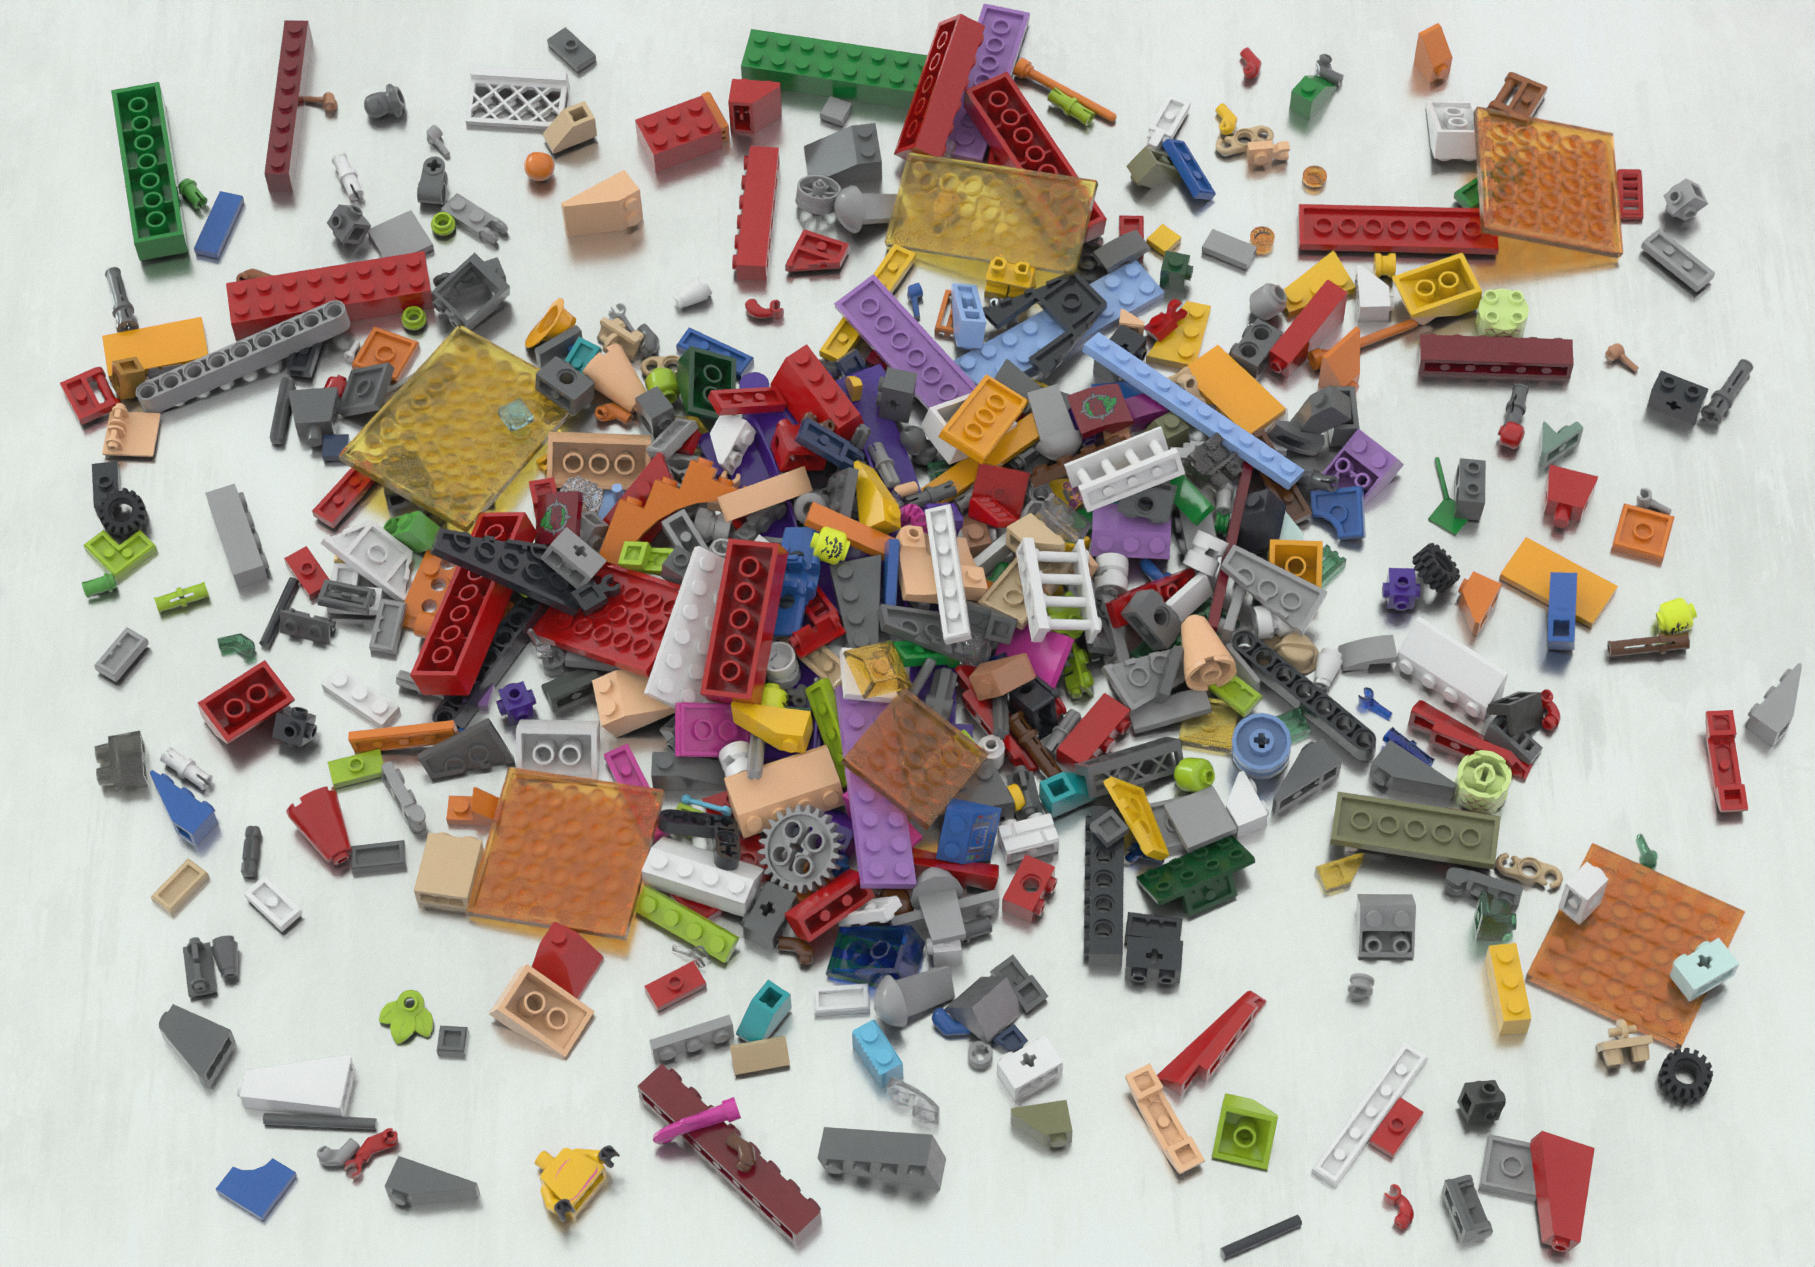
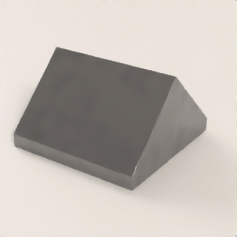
M980 977L945 1008V1011L988 1044L1021 1015L1023 1009L1007 977Z

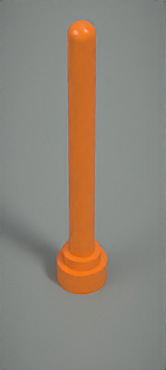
M1020 58L1016 63L1013 75L1021 79L1031 78L1051 90H1054L1056 87L1067 96L1078 99L1082 106L1110 122L1116 120L1117 115L1114 112L1036 71L1034 66L1031 65L1032 63L1025 58Z
M1411 318L1360 337V348L1416 328L1419 323ZM1317 348L1308 352V361L1313 370L1321 369L1322 356L1330 349Z

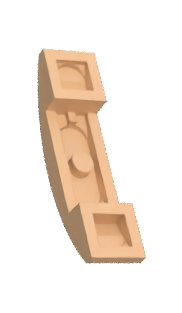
M803 466L717 497L725 521L728 522L813 491L806 469Z
M1149 1063L1125 1075L1128 1087L1147 1126L1176 1171L1181 1174L1204 1163L1205 1159L1192 1136L1188 1137L1164 1095L1163 1085L1151 1064Z

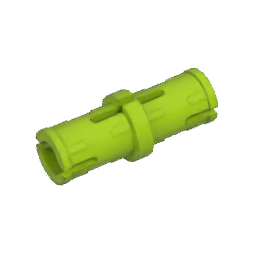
M1056 87L1054 90H1051L1047 97V101L1063 110L1065 115L1076 118L1085 126H1088L1095 117V113L1082 106L1078 99L1067 96Z
M205 582L184 589L178 587L176 588L177 591L160 597H154L158 612L162 613L182 606V608L187 607L188 603L208 598L209 594ZM194 593V595L170 602L171 599Z

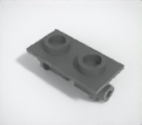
M1039 440L1022 453L1016 455L1008 464L1015 470L1031 474L1033 473V468L1042 464H1048L1052 460L1036 451L1035 447L1040 442Z
M294 608L286 609L285 611L280 610V632L330 644V631L333 632L336 628V622L332 621V618L314 615L312 618L309 613L297 611Z
M1023 765L1016 766L1013 774L1006 775L1008 786L1014 783L1017 784L1024 796L1026 805L1021 810L1015 812L1017 821H1021L1034 813L1043 814L1033 771L1025 769Z
M198 937L190 938L187 946L183 947L188 996L194 997L215 993L216 984L210 942H201Z

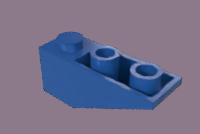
M1550 573L1548 649L1575 650L1577 573Z
M151 770V778L176 833L195 846H198L218 824L214 807L207 801L200 802L189 789L176 786L168 775L164 773L160 775Z

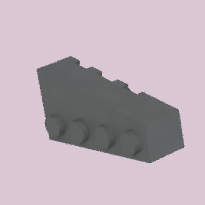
M881 555L840 562L836 565L830 564V580L842 626L847 632L843 634L847 648L879 651L880 621L878 609L881 603Z
M992 759L904 794L907 819L919 833L936 831L942 827L948 797L1002 808L1000 817L1004 816L1005 819L1014 817L1015 802Z
M824 1127L817 1157L823 1168L829 1173H845L939 1190L941 1189L946 1157L933 1134Z

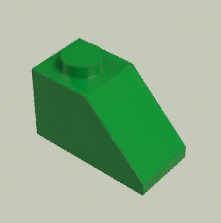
M1305 75L1291 91L1289 109L1310 120L1336 91L1337 86L1317 75Z

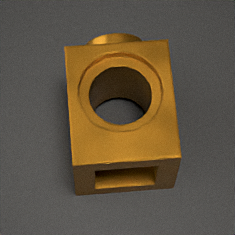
M131 357L112 361V387L120 400L137 397L136 388L145 382V369L138 358Z

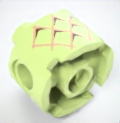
M1487 290L1480 300L1475 322L1478 336L1522 338L1529 313L1524 294L1518 290Z
M1484 750L1475 751L1473 755L1465 756L1458 766L1455 779L1457 784L1455 791L1456 802L1473 812L1495 813L1506 800L1511 784L1512 772L1510 767L1508 768L1505 759L1492 751Z

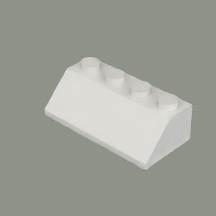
M1418 617L1398 651L1396 665L1405 674H1411L1419 679L1427 688H1433L1442 694L1447 701L1458 704L1469 715L1484 721L1489 715L1488 704L1501 699L1503 696L1508 672L1423 618Z
M662 837L651 847L641 872L644 886L649 885L654 889L744 917L745 913L749 912L765 869L739 861L736 870H722L715 865L713 852Z

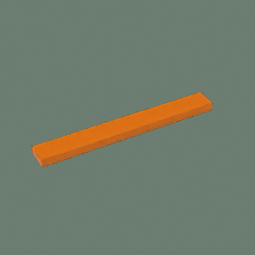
M816 502L811 504L804 523L805 526L818 532L823 527L846 533L847 540L850 541L849 546L872 556L881 555L883 561L885 542L888 539H896ZM986 579L987 588L989 589L993 582Z

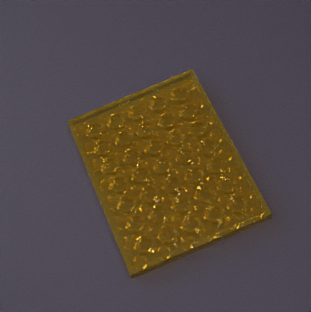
M459 324L341 451L339 461L458 529L468 532L476 523L478 516L486 512L546 444L549 431L556 432L571 414L535 389L536 373L540 370L539 368Z

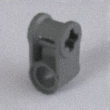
M433 156L424 161L421 179L417 188L418 203L444 204L448 175L445 171V162L440 157Z

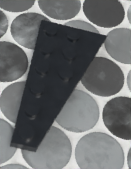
M439 528L436 532L430 554L573 617L578 612L579 607L571 597V592L576 590V588L540 559L548 548L546 545L507 539L504 542L495 540L493 536L486 535L484 538L473 537L467 532Z

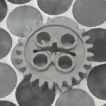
M799 804L796 805L795 810L792 807H786V815L782 812H777L778 821L769 819V823L772 826L771 830L763 828V832L768 836L767 839H759L760 843L765 844V848L759 850L758 853L766 857L760 861V864L769 866L764 871V874L773 875L771 883H779L780 887L788 888L789 891L794 893L799 891V893L807 894L808 889L816 892L817 884L820 886L826 885L825 878H835L831 872L832 869H841L836 864V860L844 859V856L838 854V850L845 848V845L838 843L843 834L835 833L839 824L830 823L833 817L828 814L824 815V810L817 808L815 810L814 806L810 805L804 808L803 805ZM799 825V834L794 837L793 830L795 826ZM821 836L822 845L816 849L815 842ZM784 850H787V859L784 862H782V852ZM807 861H809L810 869L805 874L803 867L804 864Z

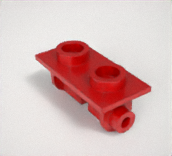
M835 611L833 613L827 612L826 615L814 621L815 627L811 628L808 624L798 631L792 632L788 643L801 659L847 632L839 623L840 619Z

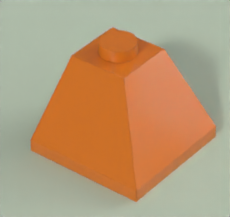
M1357 326L1322 356L1318 382L1321 388L1329 385L1355 386V393L1359 389L1360 329Z

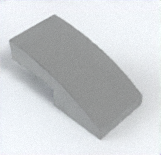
M1393 634L1363 638L1338 646V651L1342 654V671L1368 670L1370 664L1396 663L1398 658Z

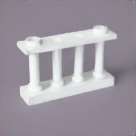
M1161 426L1064 464L1071 487L1078 486L1087 512L1185 474L1179 452L1176 448L1168 449Z
M1023 537L1016 555L1031 642H1042L1050 630H1085L1087 643L1092 644L1097 634L1101 632L1102 622L1101 618L1097 616L1088 567L1089 552L1085 550L1084 539H1078L1072 552L1039 551L1035 548L1034 538ZM1038 562L1073 563L1074 574H1044L1042 571H1039ZM1042 584L1077 585L1079 597L1047 596L1043 593ZM1046 607L1081 608L1083 620L1051 619L1050 616H1047Z

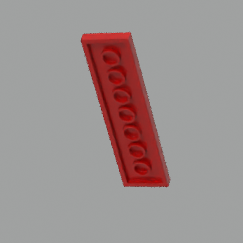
M1299 204L1298 206L1299 250L1498 255L1497 209Z

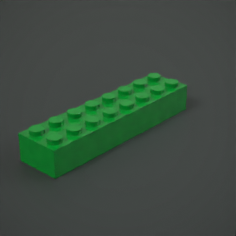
M751 29L741 63L742 79L780 82L781 90L824 97L832 96L837 99L909 109L927 55Z
M160 82L111 90L132 234L139 261L189 252L165 100Z

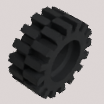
M116 488L114 493L111 494L109 491L106 493L107 497L105 499L101 498V505H98V518L109 534L112 533L115 537L121 535L122 538H127V534L132 536L136 530L143 529L141 525H145L147 521L145 518L147 516L146 506L142 498L135 491H128L127 488H122V491H119ZM126 504L132 508L131 517L123 522L115 520L113 518L114 509L118 505Z
M1429 543L1412 558V563L1415 565L1414 569L1419 572L1418 576L1424 579L1423 582L1426 585L1429 584L1432 590L1435 589L1438 593L1445 592L1461 576L1459 569L1456 568V562H1452L1450 554L1447 555L1446 550L1440 549V546L1437 544Z
M1678 1048L1675 1049L1674 1054L1670 1052L1664 1059L1658 1076L1660 1078L1658 1081L1659 1085L1663 1084L1662 1091L1664 1093L1669 1091L1668 1097L1670 1099H1673L1675 1095L1678 1097L1677 1102L1682 1103L1683 1099H1686V1103H1692L1693 1098L1695 1101H1698L1702 1095L1704 1096L1707 1093L1713 1077V1071H1710L1712 1065L1710 1062L1705 1063L1707 1057L1704 1054L1698 1057V1050H1694L1692 1054L1689 1053L1690 1048H1684L1683 1052ZM1680 1067L1689 1068L1696 1074V1081L1691 1084L1683 1083L1676 1078L1675 1071Z

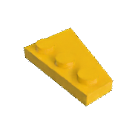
M1186 301L1182 308L1188 314L1185 318L1176 322L1178 327L1161 342L1157 341L1146 355V362L1182 369L1198 359L1211 306Z
M1112 776L1106 779L1103 783L1139 843L1142 852L1146 856L1160 861L1170 856L1144 789Z

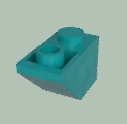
M1064 771L1041 781L1039 784V798L1052 818L1099 798L1089 797L1085 776L1076 775L1075 772Z
M767 980L751 1000L736 1031V1035L746 1042L768 1039L792 1009L791 994L772 981Z

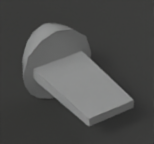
M850 185L838 193L834 203L837 219L851 233L859 232L863 224L907 221L909 218L899 194H862L857 186Z
M1058 384L1028 392L1027 396L1040 442L1035 447L1036 451L1054 461L1067 454H1071L1073 457L1081 446L1083 436L1080 430L1074 429Z
M937 867L926 869L916 880L917 884L912 890L910 902L915 910L921 909L932 944L936 945L966 938L958 899H961L963 896V888L958 880L948 871Z
M941 966L898 980H894L890 975H885L879 983L874 996V1010L877 1016L888 1025L906 1026L909 1016L955 998L950 966Z

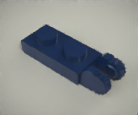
M807 417L802 421L794 440L829 462L839 466L841 470L848 467L854 468V462L857 460L862 462L865 457L861 450L850 444L851 442Z

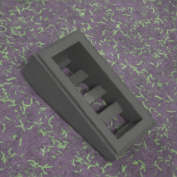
M1497 715L1490 722L1484 735L1485 740L1511 751L1518 759L1528 765L1535 760L1543 749L1526 732L1510 736L1506 715Z

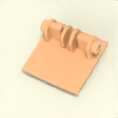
M117 403L109 414L102 455L153 457L161 414L128 412L124 404Z

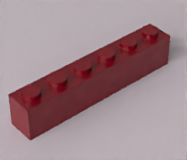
M1420 334L1417 349L1418 374L1570 379L1574 366L1573 339Z

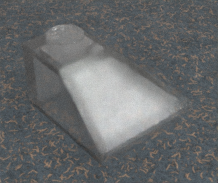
M1052 492L1033 514L1037 519L1043 521L1056 535L1061 536L1064 542L1076 544L1078 539H1084L1092 523Z

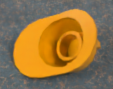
M558 298L552 303L544 317L529 333L525 341L526 348L535 346L541 340L549 341L575 325L576 318L564 308V300L562 298Z

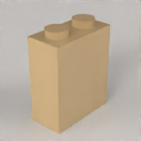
M438 832L437 834L428 833L414 887L417 903L471 910L485 853L482 840H478L473 836L456 837L445 832Z

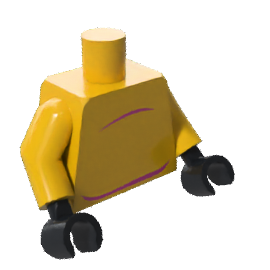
M607 1145L601 1150L580 1148L571 1150L563 1148L556 1157H553L545 1150L537 1156L535 1165L543 1170L539 1177L541 1182L540 1193L546 1209L558 1215L562 1222L566 1221L564 1216L566 1213L573 1218L607 1178L605 1166L602 1164H605L608 1168H613L614 1163L611 1161V1158L619 1157L620 1154L611 1145Z

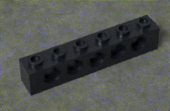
M1092 806L1091 816H1086L1085 832H1091L1090 840H1085V856L1090 857V864H1085V881H1090V889L1084 890V905H1089V914H1084V930H1089V939L1084 938L1083 955H1089V965L1122 966L1124 837L1107 848L1090 829V823L1111 809L1124 822V817L1118 807ZM1108 859L1110 862L1101 863L1098 860ZM1106 883L1110 886L1107 888H1102L1098 886V884ZM1103 907L1109 909L1110 911L1103 913L1098 911L1097 909ZM1100 932H1105L1109 934V936L1100 937L1097 934Z

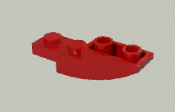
M1188 568L1122 593L1117 596L1118 598L1105 603L1112 627L1119 628L1128 624L1120 613L1137 591L1153 589L1162 596L1163 601L1166 603L1196 576L1194 569Z

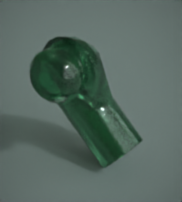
M242 633L217 638L220 651L233 648L243 655H250L255 650L254 642Z

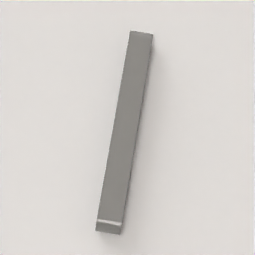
M330 301L145 381L136 388L138 401L145 413H159L286 358L291 353H297L303 348H309L313 344L347 331L351 324L345 305L341 301Z

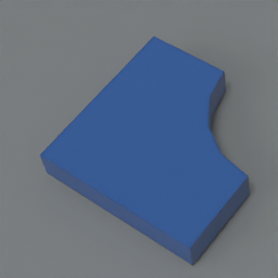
M1362 486L1337 488L1335 492H1328L1326 490L1311 491L1313 518L1325 519L1332 523L1336 528L1340 541L1366 538L1364 490Z
M272 1158L267 1164L254 1170H241L232 1167L217 1186L216 1191L221 1196L263 1221L296 1178L297 1174Z

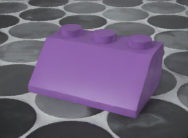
M1108 504L1093 510L1091 556H1099L1104 553H1118L1130 558L1170 559L1171 518L1168 523L1164 522L1163 524L1152 523L1149 521V518L1140 516L1138 518H1129L1124 516L1122 512H1117L1119 504Z

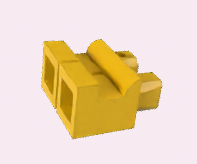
M997 256L993 260L991 259L985 279L987 282L984 297L1005 299L1008 295L1012 299L1024 294V291L1032 287L1035 289V268L1030 267L1029 263L1022 261L1016 264L1007 263L1005 258Z

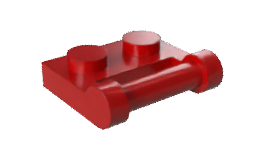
M102 367L92 368L60 382L61 389L81 425L110 413L117 403H121L120 399L115 397L105 379L106 373ZM89 383H97L106 400L105 402H98Z

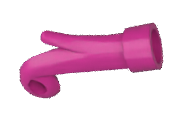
M735 1098L723 1100L720 1105L667 1125L653 1135V1142L658 1145L666 1144L674 1140L676 1136L727 1120L730 1123L741 1119Z

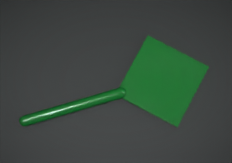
M1435 457L1444 499L1428 520L1456 536L1469 519L1454 518V500L1449 498L1440 458Z

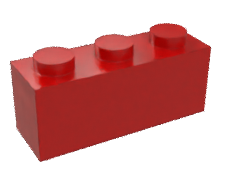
M1104 693L1059 745L1056 762L1071 772L1076 773L1074 764L1100 757L1104 752L1106 754L1109 753L1118 735H1124L1131 725L1130 709Z
M848 869L784 913V916L796 937L811 942L847 917L848 914L873 899L875 895L871 888H861L859 872Z

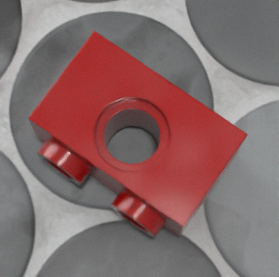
M1025 854L1002 898V911L1032 923L1036 915L1040 916L1046 905L1044 899L1047 893L1052 894L1056 887L1058 879L1055 878V866ZM1032 887L1037 889V891L1028 892L1025 889Z

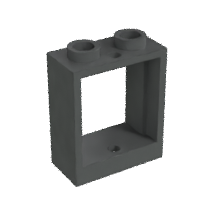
M474 252L432 291V305L438 312L446 313L450 317L451 324L460 331L462 329L468 334L510 295V286ZM473 272L495 295L471 318L466 320L444 297Z

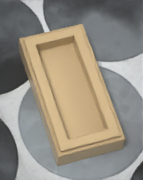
M188 858L151 895V899L172 916L209 878V874Z
M785 1036L730 1045L735 1075L790 1065Z

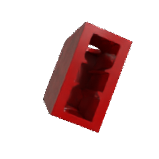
M788 419L779 421L771 441V449L781 472L792 471L803 466L806 471L824 470L827 462L826 459L794 441L801 424L792 425Z
M1550 465L1546 479L1544 512L1554 516L1553 524L1556 527L1566 528L1569 520H1581L1594 494L1598 476Z

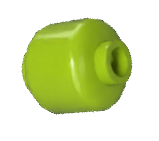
M655 368L645 379L647 391L657 386L671 404L680 395L677 376L671 369Z
M1188 757L1182 759L1176 766L1174 779L1181 790L1195 793L1212 786L1215 780V772L1208 760Z

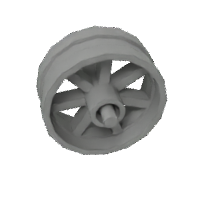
M805 176L798 181L795 203L802 210L812 214H830L835 212L834 203L838 193L841 191V187L838 182L826 176Z

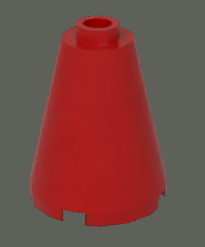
M327 786L313 790L300 797L302 803L296 807L292 803L287 808L286 814L288 818L328 863L334 862L335 865H338L349 859L348 854H350L352 848L338 794L334 787H331L330 791Z

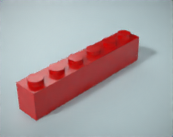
M750 146L749 156H744V170L747 171V174L742 175L741 190L745 191L744 195L739 197V210H742V215H737V229L740 230V235H735L734 248L738 252L737 255L732 257V269L737 271V280L767 281L780 166L779 147Z

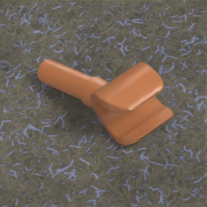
M331 92L325 93L323 97H304V102L323 104V108L326 111H335L337 109V101Z
M1616 343L1608 347L1605 355L1610 361L1619 358L1634 372L1639 369L1625 355L1624 347L1621 344Z

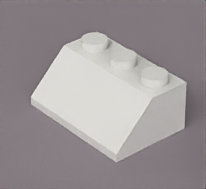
M519 720L516 727L517 780H598L600 721Z

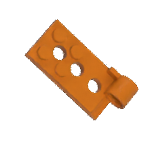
M431 550L425 552L404 600L408 606L402 628L413 630L415 636L426 639L457 567L455 565L450 570L443 569V564L448 561L430 554ZM438 583L446 585L442 591H435L432 588ZM427 605H435L437 607L431 613L423 611Z

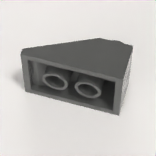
M876 123L852 125L804 146L808 176H826L838 182V184L882 180V160Z

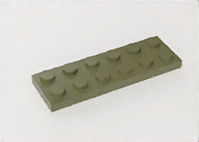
M1337 792L1330 844L1494 870L1501 817Z

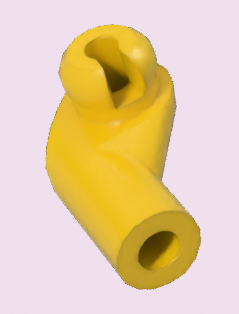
M1221 103L1215 109V112L1222 118L1221 124L1219 123V130L1224 135H1230L1235 131L1238 119L1224 103Z

